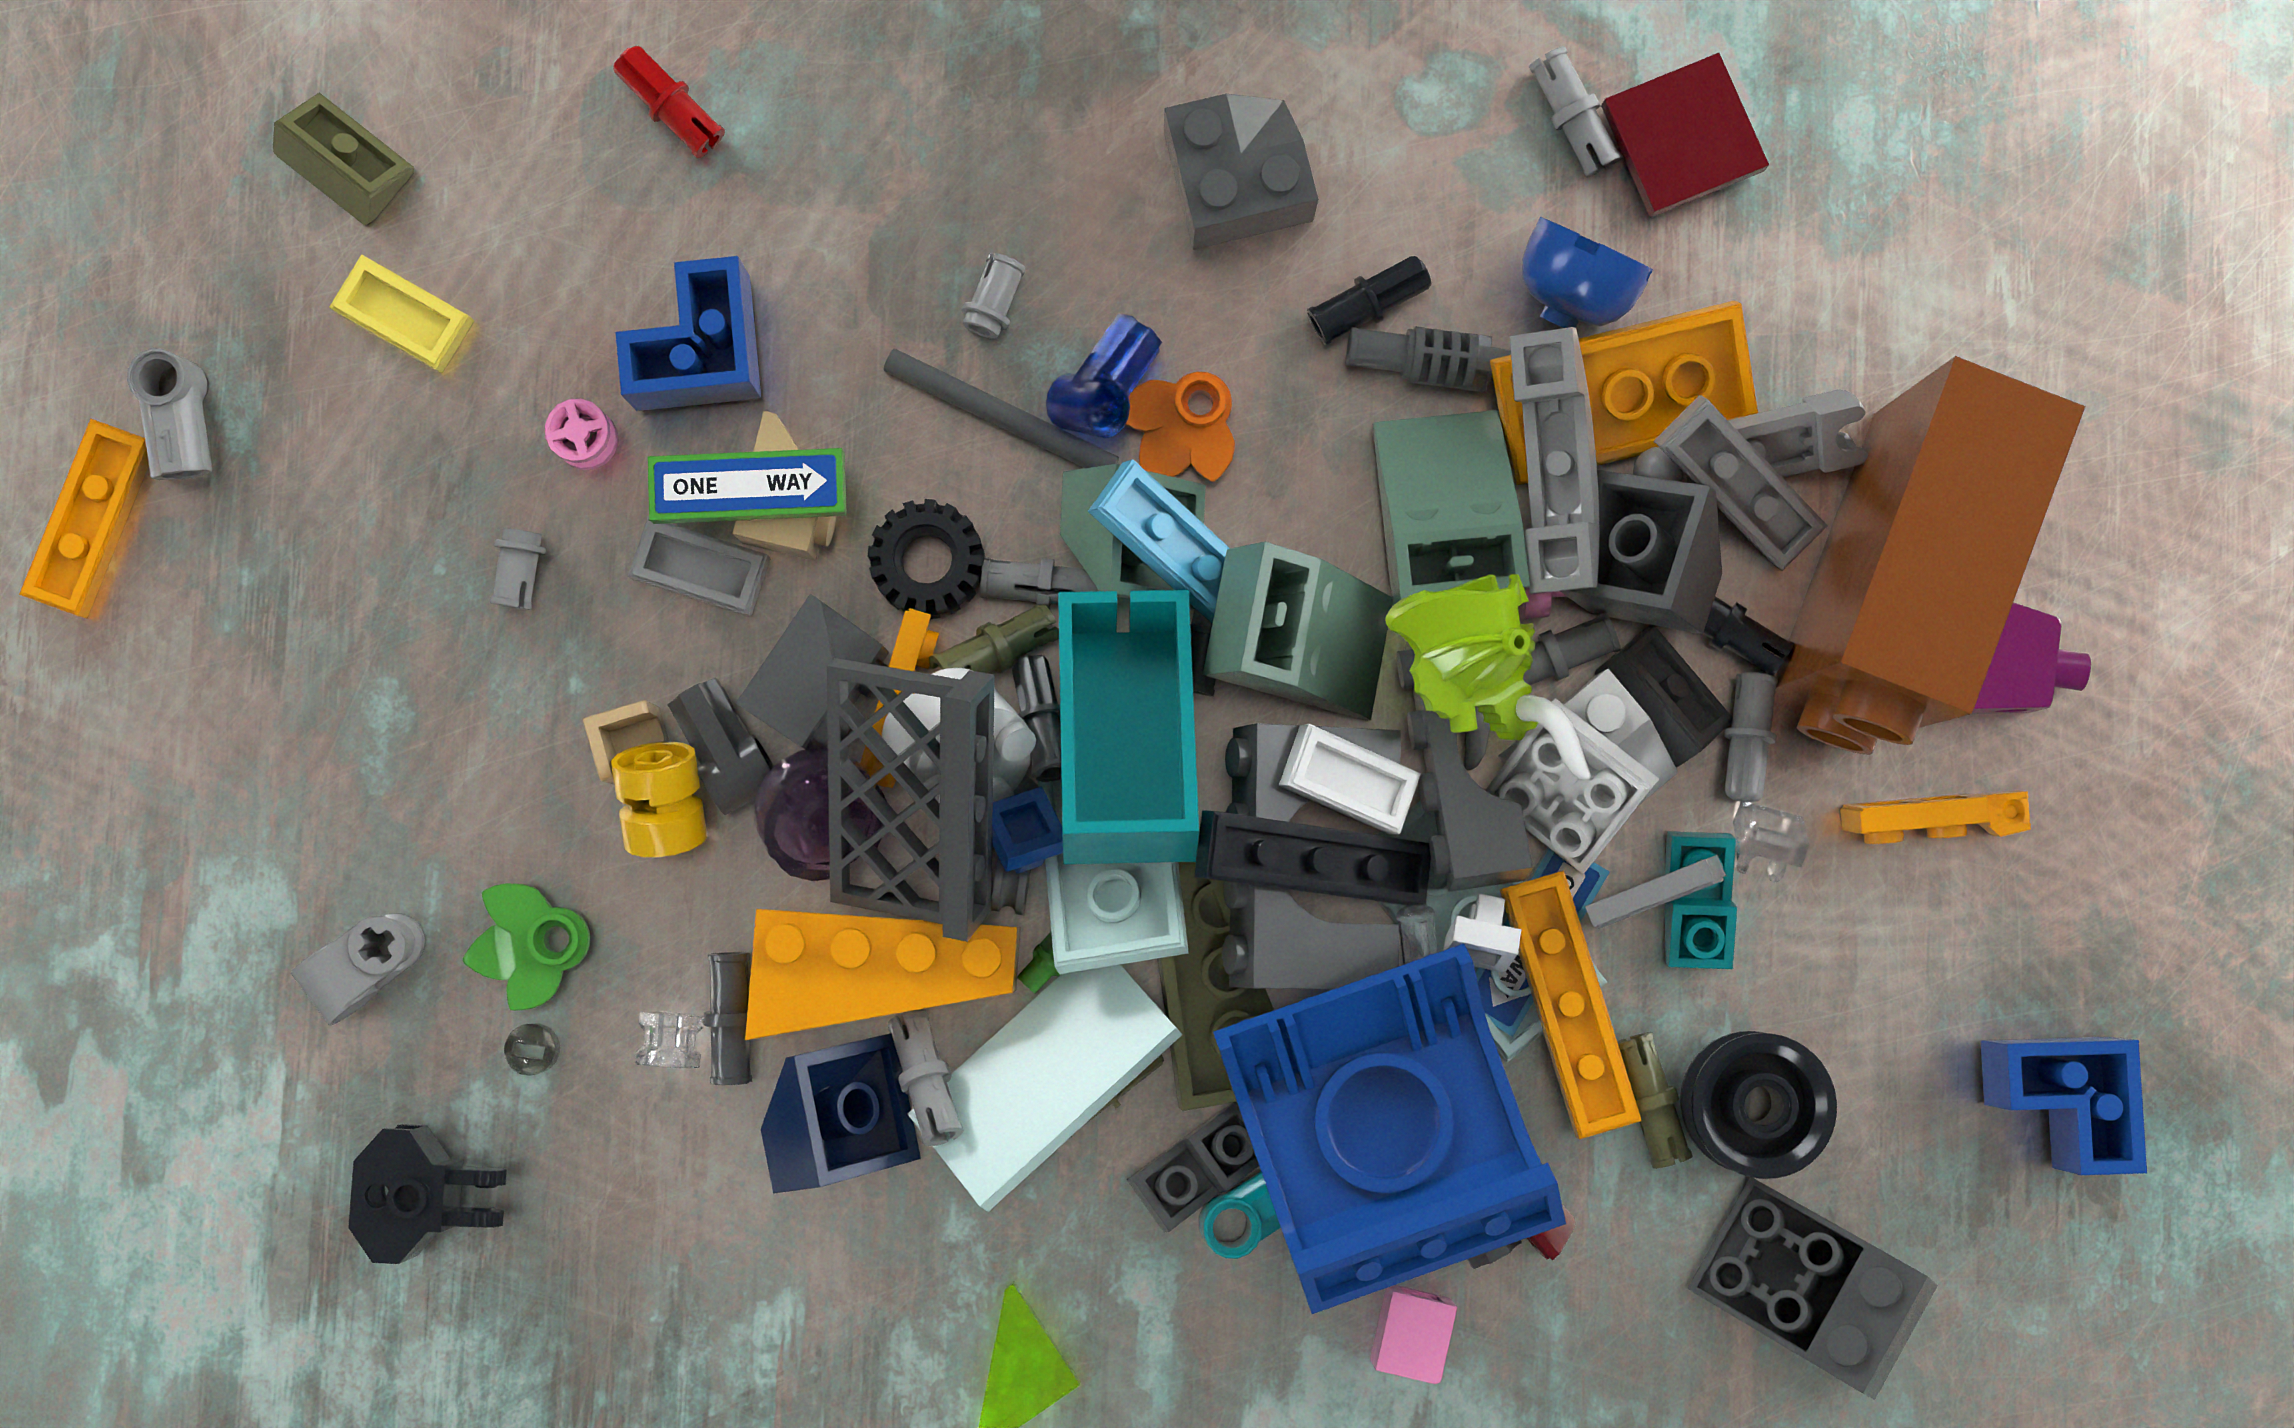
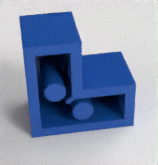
M738 256L674 262L680 325L615 332L621 395L636 411L761 398L750 275Z
M2116 1037L1980 1040L1984 1105L2006 1110L2049 1109L2052 1168L2077 1175L2147 1173L2139 1040Z

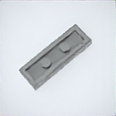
M1699 395L1654 440L1657 446L1694 484L1711 486L1716 491L1717 507L1781 571L1828 527L1817 513L1705 397Z

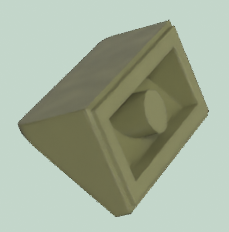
M317 93L274 122V154L363 225H368L376 219L414 174V167L321 93Z

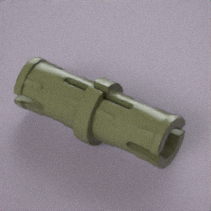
M1044 604L1034 605L1032 609L999 625L988 622L977 628L976 636L941 653L931 655L929 657L930 668L940 667L941 670L965 668L982 673L994 670L995 672L1002 673L1012 668L1014 659L1049 642L1058 640L1059 628L1053 627L1048 629L1047 626L1056 623L1052 612Z
M1653 1032L1631 1036V1040L1628 1041L1626 1039L1617 1041L1642 1120L1640 1121V1126L1652 1159L1650 1161L1652 1168L1657 1169L1675 1165V1159H1679V1162L1691 1159L1693 1155L1688 1148L1674 1102L1679 1100L1676 1087L1668 1086L1653 1041Z

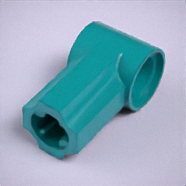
M1261 1171L1226 1194L1215 1196L1203 1206L1199 1215V1230L1202 1238L1216 1254L1224 1258L1238 1259L1250 1254L1261 1240L1281 1228ZM1227 1209L1243 1211L1246 1217L1244 1234L1233 1242L1219 1241L1213 1233V1223L1216 1217Z

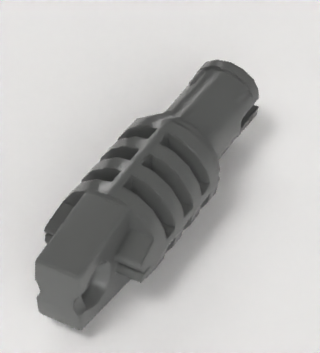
M1417 326L1414 329H1408L1406 335L1352 327L1347 344L1346 365L1400 372L1401 378L1406 379L1409 383L1485 392L1487 381L1494 382L1490 360L1511 355V350L1491 347L1492 336Z

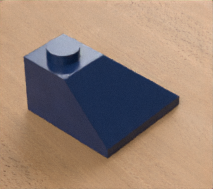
M892 1033L786 1057L760 1129L773 1194L824 1187L921 1159L914 1122L908 1115L911 1111L908 1094L902 1092L898 1080L903 1070Z

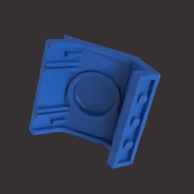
M1465 944L1430 954L1413 962L1368 976L1325 993L1305 998L1291 1005L1243 1020L1213 1032L1311 1314L1566 1224L1558 1183L1549 1164L1541 1163L1528 1135L1485 1016L1473 960Z

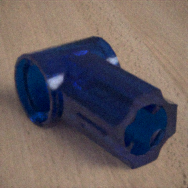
M1117 314L1076 374H1063L1052 383L1046 399L1047 415L1051 422L1061 429L1102 438H1110L1117 435L1124 428L1129 417V395L1160 352L1159 347L1163 343L1152 328L1143 325L1133 316Z

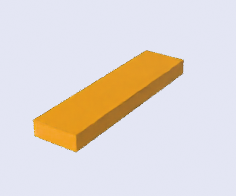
M1564 870L1499 889L1501 897L1505 899L1504 907L1510 926L1521 929L1518 949L1519 956L1575 1137L1580 1140L1642 1121Z

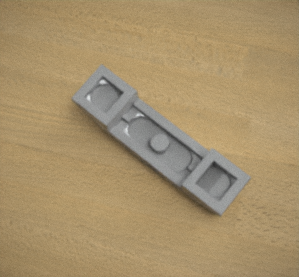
M1574 327L1510 336L1514 399L1522 403L1532 523V528L1525 529L1530 594L1597 588L1599 564L1597 461L1589 392L1577 330Z

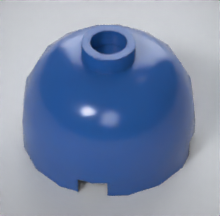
M1543 217L1539 218L1533 229L1522 259V278L1528 293L1545 305L1540 317L1562 328H1576L1579 321L1596 326L1616 322L1633 308L1642 295L1653 271L1650 267L1620 252L1594 242Z

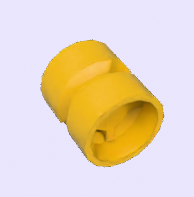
M679 742L642 744L618 753L611 760L616 799L625 804L619 811L624 850L631 855L640 857H665L690 851L706 840L707 831L702 799L694 794L700 788L695 749L692 746Z

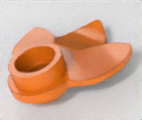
M1208 372L1189 373L1179 379L1176 384L1156 379L1146 381L1129 392L1119 403L1115 411V418L1119 422L1144 433L1140 443L1139 465L1145 471L1176 477L1192 465L1203 478L1210 482H1215L1227 470L1232 461L1235 441L1226 423L1231 413L1232 398L1227 385L1214 374ZM1196 395H1205L1211 400L1212 408L1208 413L1198 415L1189 409L1188 402Z

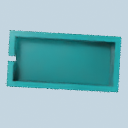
M1189 590L1130 591L1129 632H1117V591L1058 592L1063 864L1196 862L1199 815Z

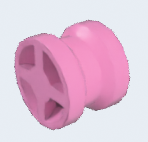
M581 398L568 399L556 405L548 415L545 423L547 443L550 449L570 466L581 470H593L607 464L614 456L618 446V431L613 421L593 402ZM597 431V434L593 435L592 439L588 443L589 447H587L586 441L590 437V434Z

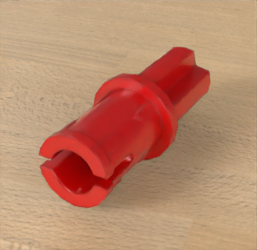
M640 46L627 48L621 53L613 65L614 72L650 108L648 115L654 122L662 121L692 151L696 158H701L708 154V150L704 147L706 144L711 149L716 147L723 138L725 129L718 125L688 95L689 87L684 81L676 83Z

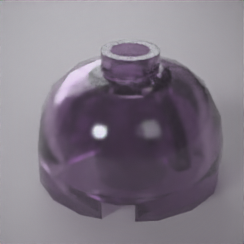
M826 747L809 749L808 751L799 750L780 759L765 775L754 799V823L769 856L790 876L809 881L830 879L828 748ZM848 754L850 761L866 779L872 776L871 772ZM878 783L873 785V787L879 792V794L886 800L884 793L878 786ZM849 786L850 793L851 791H853V789ZM860 797L849 804V817L866 837H869L884 825ZM881 839L873 844L876 848H878ZM849 844V851H851L853 847ZM859 855L858 857H856V858H855L853 861H851L850 863L856 861V860L860 857V855Z

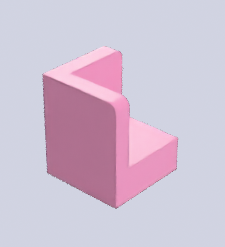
M1399 1285L1385 1288L1370 1361L1375 1370L1431 1384L1440 1383L1457 1312L1455 1303L1449 1297Z

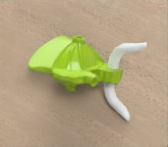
M1519 574L1508 576L1509 585L1507 588L1499 589L1495 575H1487L1447 590L1437 592L1423 590L1409 595L1394 604L1386 615L1385 621L1388 628L1400 634L1414 651V662L1409 670L1415 683L1414 692L1424 701L1426 711L1436 712L1440 718L1449 719L1451 732H1466L1464 758L1466 770H1473L1481 762L1486 753L1490 731L1496 732L1499 739L1522 740L1528 730L1536 728L1538 723H1540L1551 734L1563 763L1573 775L1581 780H1588L1590 778L1582 747L1571 720L1562 708L1548 699L1528 695L1532 692V687L1523 680L1524 673L1531 669L1533 662L1531 653L1535 650V642L1532 640L1535 628L1533 623L1520 624L1518 606L1529 602Z

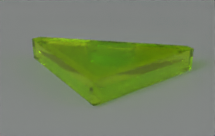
M1015 1281L1005 1288L978 1428H1019L1080 1386L1081 1383Z

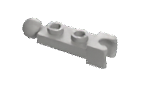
M1839 389L1803 397V403L1728 420L1781 477L1819 468L1825 473L1860 465L1868 457L1867 452L1861 447H1856L1853 439L1847 433L1839 432L1845 425L1860 421L1865 415V409L1859 399L1846 390ZM1652 447L1642 452L1634 462L1633 475L1679 482L1687 478V483H1693L1659 447Z

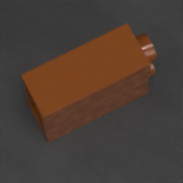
M1955 356L1874 413L1862 445L1868 457L1864 463L1854 466L1789 638L1795 644L1789 655L1784 656L1782 659L1784 663L1775 676L1778 678L1777 693L1805 703L1797 725L1799 731L1827 745L1853 753L1871 755L1878 739L1896 744L1911 745L1918 728L1972 714L2086 406Z

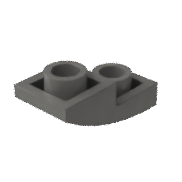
M1237 1102L1232 1103L1127 1179L1163 1232H1170L1219 1193L1228 1191L1259 1167Z

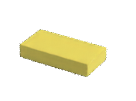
M362 254L329 306L335 313L440 373L444 372L474 322L469 315Z

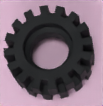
M924 499V504H915L913 500L902 503L904 509L896 513L893 509L884 516L886 522L882 527L876 525L872 533L874 542L872 546H868L867 556L871 564L869 568L871 577L881 594L897 610L909 611V608L931 614V619L941 618L940 614L949 611L952 615L961 610L960 605L966 600L970 602L977 594L975 589L978 583H981L985 552L979 534L968 517L961 515L956 507L948 503L945 506L939 505L934 499ZM923 536H933L943 540L949 546L952 554L951 566L948 572L940 580L932 583H920L911 579L903 567V555L906 548L912 541Z

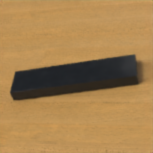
M1202 810L1194 877L1406 906L1426 907L1431 856L1429 843Z

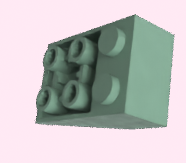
M1491 410L1373 422L1392 606L1401 599L1423 590L1432 592L1447 590L1487 575H1495L1498 587L1502 589L1507 588L1509 585L1508 576L1519 574L1526 591L1530 587L1523 522L1499 411Z
M1266 541L1227 549L1203 675L1362 720H1371L1388 630L1385 618L1392 608V597L1321 558Z

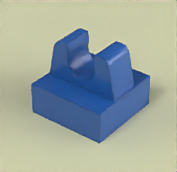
M1042 786L993 802L992 845L1006 872L1015 870L1019 874L1040 867L1047 858L1063 853L1062 825Z

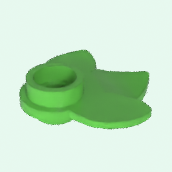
M507 883L487 888L482 892V898L489 915L496 925L488 928L474 941L464 954L463 962L466 966L484 977L508 980L507 1001L510 1010H526L541 1006L556 994L563 972L577 966L586 956L590 946L588 925L573 910L562 907L552 908L544 895L535 887L525 884ZM557 927L565 929L569 935L567 947L560 952L555 951L549 943V936Z

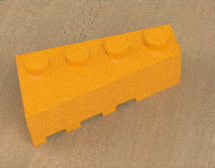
M756 909L745 1040L1013 993L1017 987L1021 927L980 925L968 942L943 937V924L924 920Z

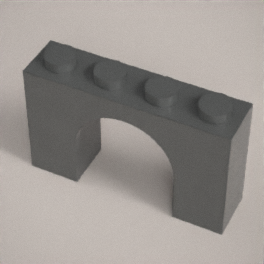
M1256 723L1233 728V738L1228 742L1225 753L1226 770L1228 775L1232 777V803L1227 807L1226 813L1290 822L1294 814L1310 801V799L1279 786L1300 725ZM1316 726L1400 764L1401 730ZM1224 881V900L1227 907L1230 908V935L1225 938L1222 959L1224 969L1229 974V987L1336 989L1399 966V924L1327 922L1305 911L1286 889Z

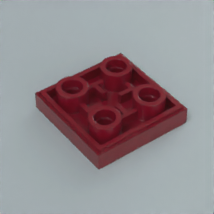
M1720 53L1605 98L1601 105L1650 218L1760 174L1769 166Z

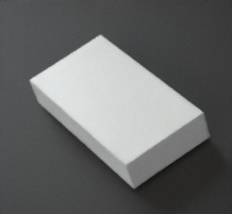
M1304 724L1299 726L1279 786L1389 835L1401 833L1421 773L1314 725Z

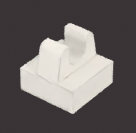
M1479 893L1476 904L1471 906L1469 918L1461 916L1455 918L1446 934L1443 951L1465 944L1475 967L1505 973L1518 955L1521 929L1502 925L1505 899Z

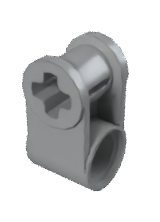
M402 913L368 917L358 922L335 941L325 945L304 959L292 970L291 975L328 1025L331 1026L363 1007L378 994L381 988L414 965L422 956L425 947V935L416 920ZM391 932L395 940L388 946L390 954L383 955L379 949L386 940L383 933Z

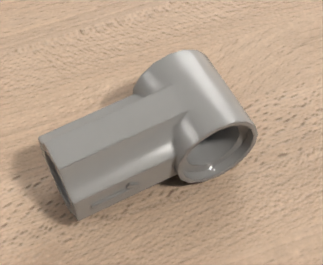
M151 348L140 352L132 360L128 368L127 382L131 392L140 401L151 478L156 480L188 479L201 477L206 473L212 472L202 402L207 394L208 383L204 371L196 363L165 349ZM175 367L177 383L170 393L162 396L159 390L161 375L167 369Z

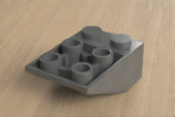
M1750 1177L1688 1289L1875 1400L1938 1285L1927 1275Z

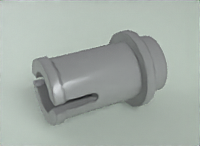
M989 253L971 302H965L961 311L966 315L963 325L968 330L987 338L996 339L1000 330H1007L1010 324L1006 314L1026 268L1013 258L999 253H995V255Z
M503 528L502 540L496 539L494 544L495 547L500 548L493 596L490 598L491 604L526 610L532 609L531 599L538 556L545 555L546 548L540 546L542 534Z

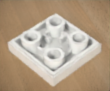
M1555 698L1552 703L1562 708L1575 727L1590 772V778L1588 780H1581L1573 775L1563 763L1551 734L1543 725L1538 723L1536 728L1528 731L1485 791L1501 799L1520 803L1526 830L1576 870L1584 874L1658 782L1659 778Z

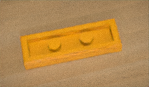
M90 418L19 595L68 613L88 618L149 467L145 438Z

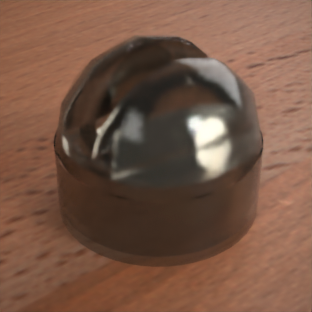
M540 1023L524 1024L515 1028L507 1037L504 1045V1055L508 1065L515 1072L528 1076L548 1071L556 1063L560 1053V1043L557 1035L551 1028ZM516 1043L545 1047L543 1058L516 1054Z

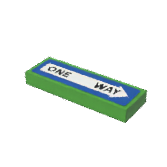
M842 448L648 456L649 521L653 524L847 516L845 452Z

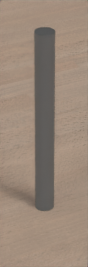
M895 348L890 352L885 362V372L1083 468L1118 463V456Z

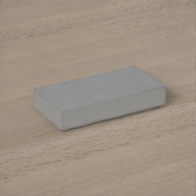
M648 517L628 577L632 580L751 617L771 557L768 554L670 523L653 524L649 521Z
M1715 855L1589 904L1585 908L1593 927L1598 926V929L1721 882L1726 874L1718 855Z

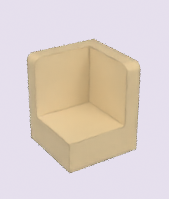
M646 700L582 718L601 781L613 785L611 760L618 753L642 744L669 742L660 707Z

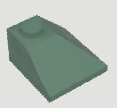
M1111 464L1063 471L1060 535L1098 590L1117 591L1118 597L1129 599L1130 591L1174 590L1088 512L1120 465ZM1146 471L1204 524L1205 484ZM1189 603V605H1190V610L1195 609V608Z

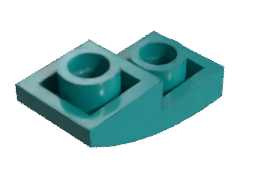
M1667 831L1665 875L1718 855L1726 874L1721 882L1664 904L1665 952L1668 967L1733 969L1737 906L1732 902L1736 838L1730 833Z

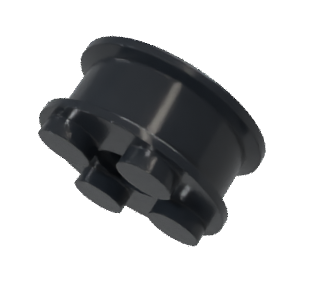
M1740 1031L1722 1036L1705 1046L1696 1055L1689 1065L1682 1082L1680 1093L1681 1115L1693 1143L1707 1158L1716 1164L1748 1177L1775 1179L1804 1169L1824 1150L1835 1127L1837 1099L1835 1088L1827 1069L1807 1047L1782 1035L1758 1031ZM1763 1086L1770 1094L1771 1109L1765 1118L1753 1122L1746 1114L1745 1099L1751 1090Z

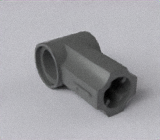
M713 678L696 684L680 693L673 701L667 704L688 743L695 749V755L700 762L697 766L698 773L706 790L724 815L729 814L781 784L780 777L768 754L754 734L749 735L736 708L718 679Z

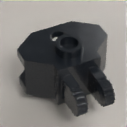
M400 1124L396 1128H384L353 1161L348 1228L372 1263L400 1264L418 1256L439 1232L441 1233L455 1226L477 1228L503 1226L504 1210H499L492 1206L460 1207L462 1185H472L476 1188H496L497 1186L506 1185L507 1169L463 1166L464 1160L450 1159L428 1125ZM385 1186L388 1189L387 1195L385 1193Z

